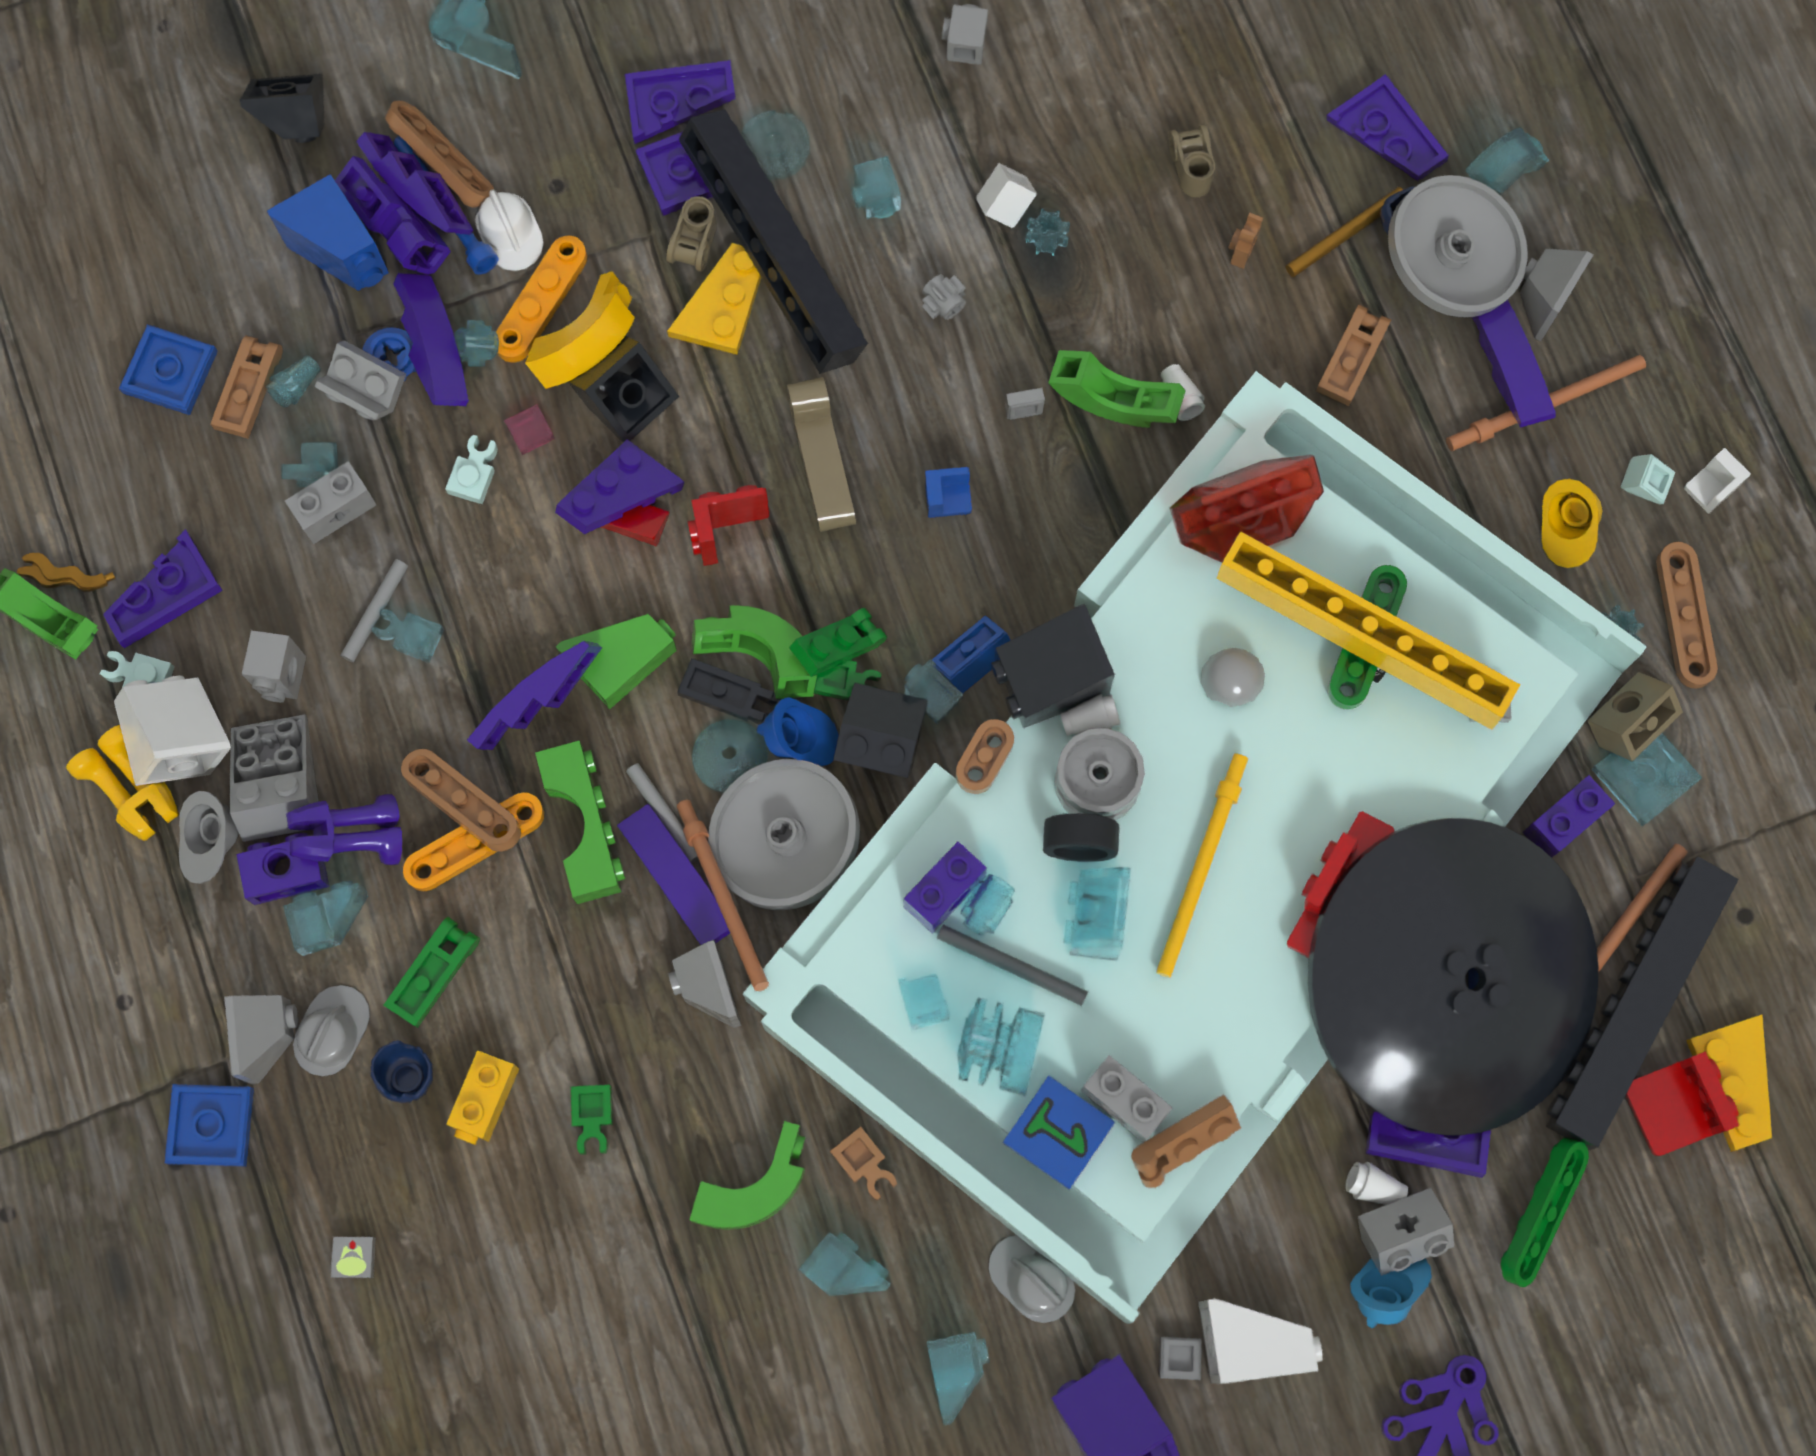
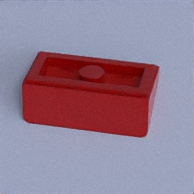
M640 505L624 512L622 518L608 523L601 528L657 546L670 512L652 505L644 508Z

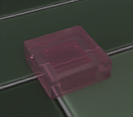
M537 404L504 420L522 455L555 439Z

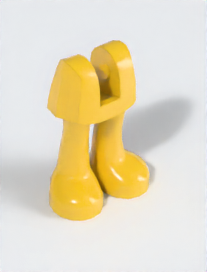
M120 725L105 732L98 740V747L122 771L137 790L136 794L133 796L129 794L111 771L102 755L94 748H88L76 754L66 766L67 771L77 780H91L98 785L117 808L116 821L142 841H147L156 833L149 820L138 810L148 801L167 823L179 816L173 796L165 782L135 786Z

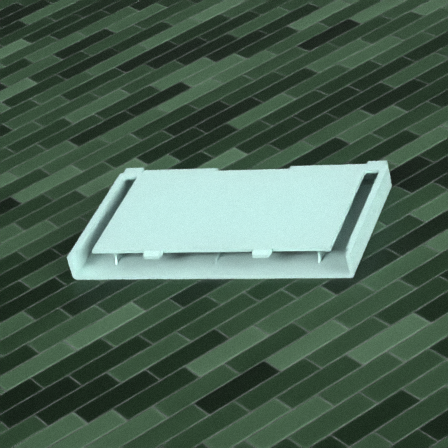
M1257 371L1232 399L1214 425L1077 590L1074 606L1086 605L1115 673L1110 695L1112 694L1121 724L1113 726L1112 730L1121 732L1135 743L1143 757L1145 775L1136 803L1125 816L1115 820L1119 824L1117 856L1106 861L1076 862L1056 859L1043 852L1044 822L1046 818L1054 815L1070 814L1063 808L1056 795L1055 775L1063 748L1072 737L1078 734L1066 735L1061 714L1023 728L1019 718L1013 720L1010 717L1006 723L1014 733L1013 749L992 786L980 794L968 793L958 785L955 777L937 763H934L786 944L776 952L763 968L769 986L762 991H755L751 983L743 993L746 1002L764 1016L761 1023L766 1032L1028 1245L1053 1262L1071 1280L1126 1324L1133 1323L1139 1315L1137 1311L1139 1306L1328 1060L1314 1027L1309 1004V958L1288 948L1287 940L1304 912L1306 897L1301 895L1304 886L1312 874L1319 876L1325 863L1320 860L1329 842L1332 840L1337 843L1343 832L1347 834L1361 811L1393 826L1394 832L1412 824L1443 818L1475 819L1505 827L1620 675L1647 648V646L1287 382L1281 388H1278ZM1242 532L1359 597L1362 596L1367 580L1374 569L1382 565H1392L1399 568L1406 576L1407 589L1396 617L1519 683L1520 687L1511 701L1512 719L1509 722H1498L1491 730L1478 722H1470L1469 717L1387 672L1378 683L1372 681L1368 695L1360 706L1354 709L1337 707L1329 698L1328 685L1342 647L1216 579L1221 564L1239 533ZM1387 583L1379 584L1382 592L1389 593L1392 591ZM1230 648L1244 649L1256 656L1263 665L1265 672L1263 689L1255 700L1241 706L1237 705L1236 707H1230L1219 701L1210 700L1201 684L1202 668L1208 659L1216 653ZM1344 685L1341 687V692L1345 696H1352L1354 694L1350 686ZM994 736L988 745L996 748L1002 742L998 737ZM1233 754L1244 755L1248 758V762L1239 784L1242 791L1237 804H1232L1171 978L1161 976L1156 973L1215 808L1217 787L1221 780H1225ZM974 769L968 773V777L973 781H978L983 777L981 771ZM1097 773L1095 778L1102 780L1105 778V775ZM958 841L987 867L986 878L932 934L904 908L903 898ZM943 924L1088 991L1082 1006L938 940L937 937ZM1110 1055L1173 1108L1147 1140L1223 1094L1232 1104L1241 1129L1234 1132L1228 1139L1218 1142L1198 1154L1190 1162L1183 1163L1165 1174V1180L1160 1186L1148 1188L1143 1185L1138 1174L1139 1171L1135 1168L1131 1159L1133 1150L1143 1142L1085 1095L1081 1089ZM1048 1075L1115 1121V1124L1070 1190L1002 1143Z

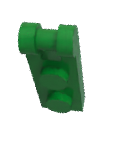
M864 607L849 617L795 639L789 648L808 674L813 677L876 649L886 641L888 636L881 628L874 626L871 622L872 615ZM859 629L864 637L861 638L856 630Z
M446 917L386 1000L384 1006L418 1028L467 957L476 949L480 942V937L471 931L465 933L458 928L456 921ZM448 940L457 945L451 955L441 949Z

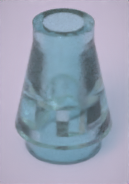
M305 355L299 361L271 376L270 383L266 385V390L282 407L287 408L291 404L296 405L315 376L321 372V369L310 356Z

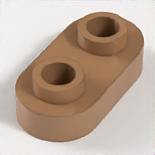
M991 719L978 727L956 768L957 783L964 791L971 794H980L987 791L994 783L1013 749L1014 733L1007 723ZM995 736L1002 743L999 747L993 748L987 744V740ZM977 769L981 771L983 777L978 781L971 780L968 777V773L971 770Z

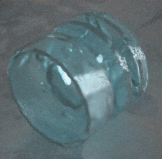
M977 997L974 1008L969 1016L966 1017L958 1049V1080L968 1082L971 1067L976 1065L981 1067L978 1085L984 1086L991 1070L1000 1071V1091L1025 1096L1045 1013L1019 1007L1010 1024L1003 1022V1003L997 1002L993 1019L985 1018L984 1013L987 999Z

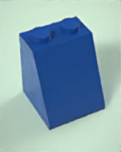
M331 174L267 210L288 249L357 291L364 287L376 285L382 280L383 276L389 273L374 240Z

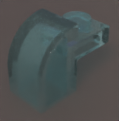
M1519 127L1492 143L1465 171L1471 179L1487 185L1498 194H1502L1522 174L1540 170L1549 159L1543 153L1542 144Z

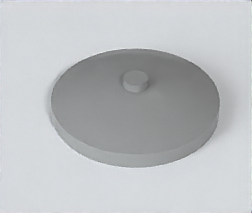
M1443 175L1434 177L1413 188L1400 201L1392 215L1388 230V245L1393 266L1405 287L1419 301L1431 309L1455 317L1483 315L1496 309L1508 300L1520 286L1526 271L1528 257L1525 234L1517 215L1510 205L1487 185L1463 176Z
M773 760L748 770L726 789L712 814L708 843L727 887L734 894L756 907L769 910H790L804 907L824 897L852 864L859 844L860 821L851 795L843 784L828 770L804 760Z

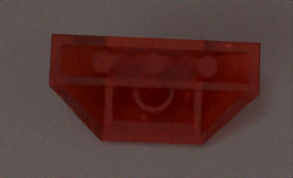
M1314 455L1269 459L1193 486L1170 507V512L1180 544L1219 562H1223L1240 532L1266 546L1293 537L1324 490Z

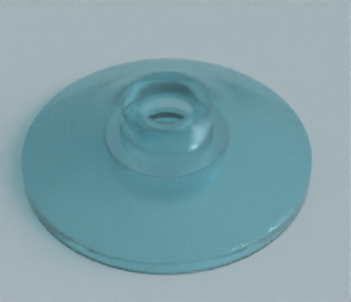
M729 719L715 722L701 732L693 747L692 761L699 779L710 789L724 793L742 774L768 762V752L763 737L757 733L753 726L740 720ZM728 747L734 748L736 755L732 759H726L722 756L724 749Z

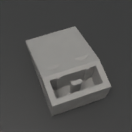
M306 714L231 728L230 815L242 841L246 842L305 831L289 829L286 813L318 802Z

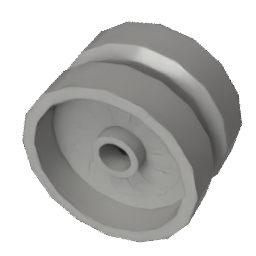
M1107 728L1087 729L1072 737L1061 752L1055 775L1056 795L1063 808L1070 814H1094L1117 820L1125 816L1136 803L1145 775L1143 757L1135 743L1121 732ZM1097 773H1102L1105 775V778L1099 780L1095 776Z

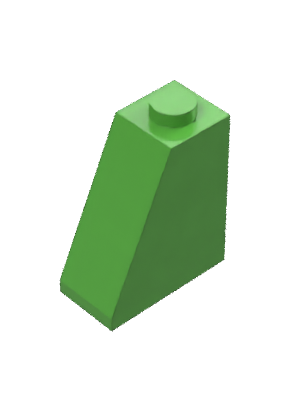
M649 614L561 641L555 646L559 654L582 641L594 642L602 647L581 679L609 709L677 651L673 640L676 636L674 631L664 620L660 619L656 622Z

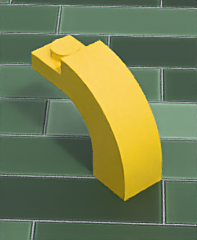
M613 271L600 275L589 305L576 320L559 331L535 338L525 364L545 389L573 380L596 366L618 346L632 326L635 317L628 309L632 296Z

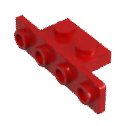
M1361 811L1347 834L1343 832L1337 843L1332 840L1329 842L1320 860L1325 863L1319 876L1312 874L1301 895L1306 897L1305 908L1287 940L1288 948L1309 958L1311 941L1317 920L1334 885L1345 870L1364 851L1394 832L1393 826Z

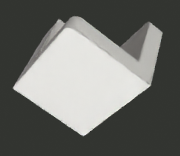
M998 163L978 193L976 200L986 216L1013 228L1037 193L1026 176Z
M1724 448L1684 486V490L1709 514L1740 487L1751 473Z

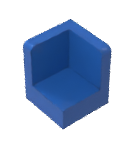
M969 467L925 471L928 518L966 515L972 512Z

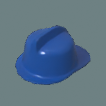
M787 697L779 700L774 707V711L770 712L765 718L764 723L757 727V733L764 737L769 751L777 757L804 760L821 767L834 761L839 734L835 724L828 715L819 709Z

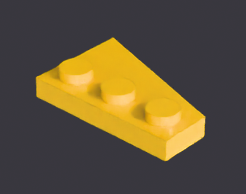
M734 243L730 245L667 330L668 337L738 355L761 281L759 272L742 245Z
M1763 1015L1686 1040L1692 1056L1706 1051L1708 1058H1712L1716 1062L1721 1072L1720 1084L1725 1094L1729 1095L1737 1106L1739 1114L1737 1120L1740 1126L1723 1132L1730 1151H1736L1771 1139L1772 1130Z

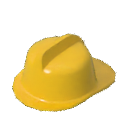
M1570 478L1558 480L1549 486L1543 497L1542 545L1547 557L1556 565L1565 568L1579 567L1587 562L1595 551L1598 538V524L1602 517L1601 501L1581 481Z

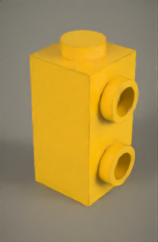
M477 1050L446 1125L456 1129L454 1137L476 1145L478 1138L489 1142L519 1071L518 1067Z

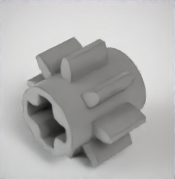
M942 274L937 275L922 290L925 296L922 300L924 302L922 307L933 319L940 315L945 320H949L957 315L965 306L966 301L963 297L965 296L964 290L966 287L955 275L950 279Z

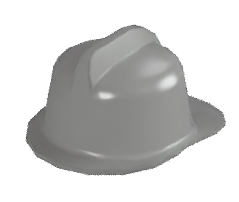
M197 791L184 801L180 811L179 863L185 878L192 883L202 884L211 880L218 873L225 854L236 843L239 832L230 815V808L227 805L221 804L219 799L210 792Z
M339 985L329 987L315 997L296 1031L293 1042L295 1058L303 1069L310 1074L327 1076L336 1074L346 1067L353 1057L370 1019L369 1005L363 994L353 987Z
M1017 1235L1007 1237L996 1245L990 1255L988 1266L991 1280L996 1288L1024 1316L1032 1321L1047 1323L1058 1320L1068 1312L1073 1304L1075 1295L1073 1280L1053 1262L1042 1256Z

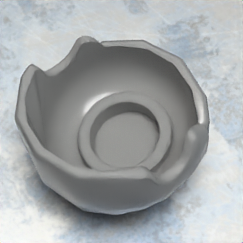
M1238 648L1224 649L1211 656L1203 666L1201 684L1210 700L1219 701L1230 707H1236L1237 705L1241 706L1255 700L1263 689L1265 672L1259 659L1250 652Z

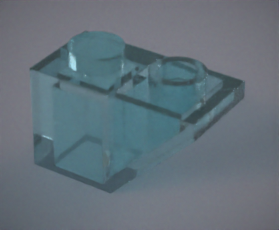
M344 881L332 885L330 892L317 896L315 892L304 893L294 897V903L284 905L283 908L294 950L305 956L341 945L368 898L367 891L359 883L354 884L353 881Z
M829 1232L799 1268L805 1276L830 1297L885 1292L891 1286V1283L886 1280L890 1272L875 1259L871 1258L866 1263L856 1255L855 1252L859 1246L843 1232L837 1237Z

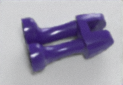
M393 794L377 796L373 804L365 806L329 809L326 801H319L286 813L289 829L313 830L314 835L298 837L290 841V855L293 857L328 862L332 854L373 851L377 852L381 863L386 865H398L401 860L402 830L401 827H395L399 821V808ZM376 825L383 828L364 832L334 833V827Z

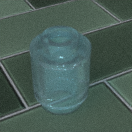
M988 874L984 881L980 880L960 911V914L965 918L963 925L980 936H983L985 932L994 934L1013 903L1011 897L1015 889L1002 879Z

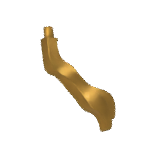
M41 553L24 555L22 557L23 561L31 563L32 566H24L17 569L19 576L33 578L42 587L55 588L63 585H72L84 592L108 586L107 582L116 579L113 572L106 575L100 573L95 576L85 575L75 566L57 568Z

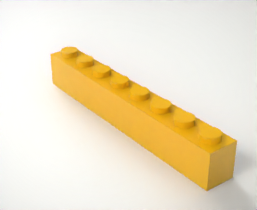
M1242 532L1239 533L1221 564L1216 579L1491 730L1503 718L1520 687L1519 683Z

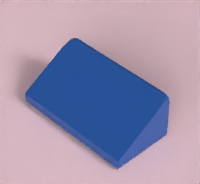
M985 615L929 661V663L954 692L962 695L992 670L991 663L995 661L996 648L1011 640L1002 628Z

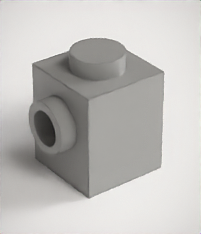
M972 4L963 6L953 5L951 19L944 18L942 40H948L947 61L982 65L988 9L979 8Z

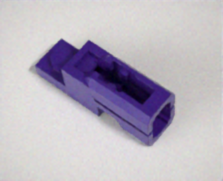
M352 156L335 179V182L356 214L369 230L381 233L384 236L390 251L404 268L417 270V272L427 275L435 273L450 254L449 247L424 217L403 201L388 184L382 183L363 159ZM425 245L431 248L434 247V249L427 255L422 247Z

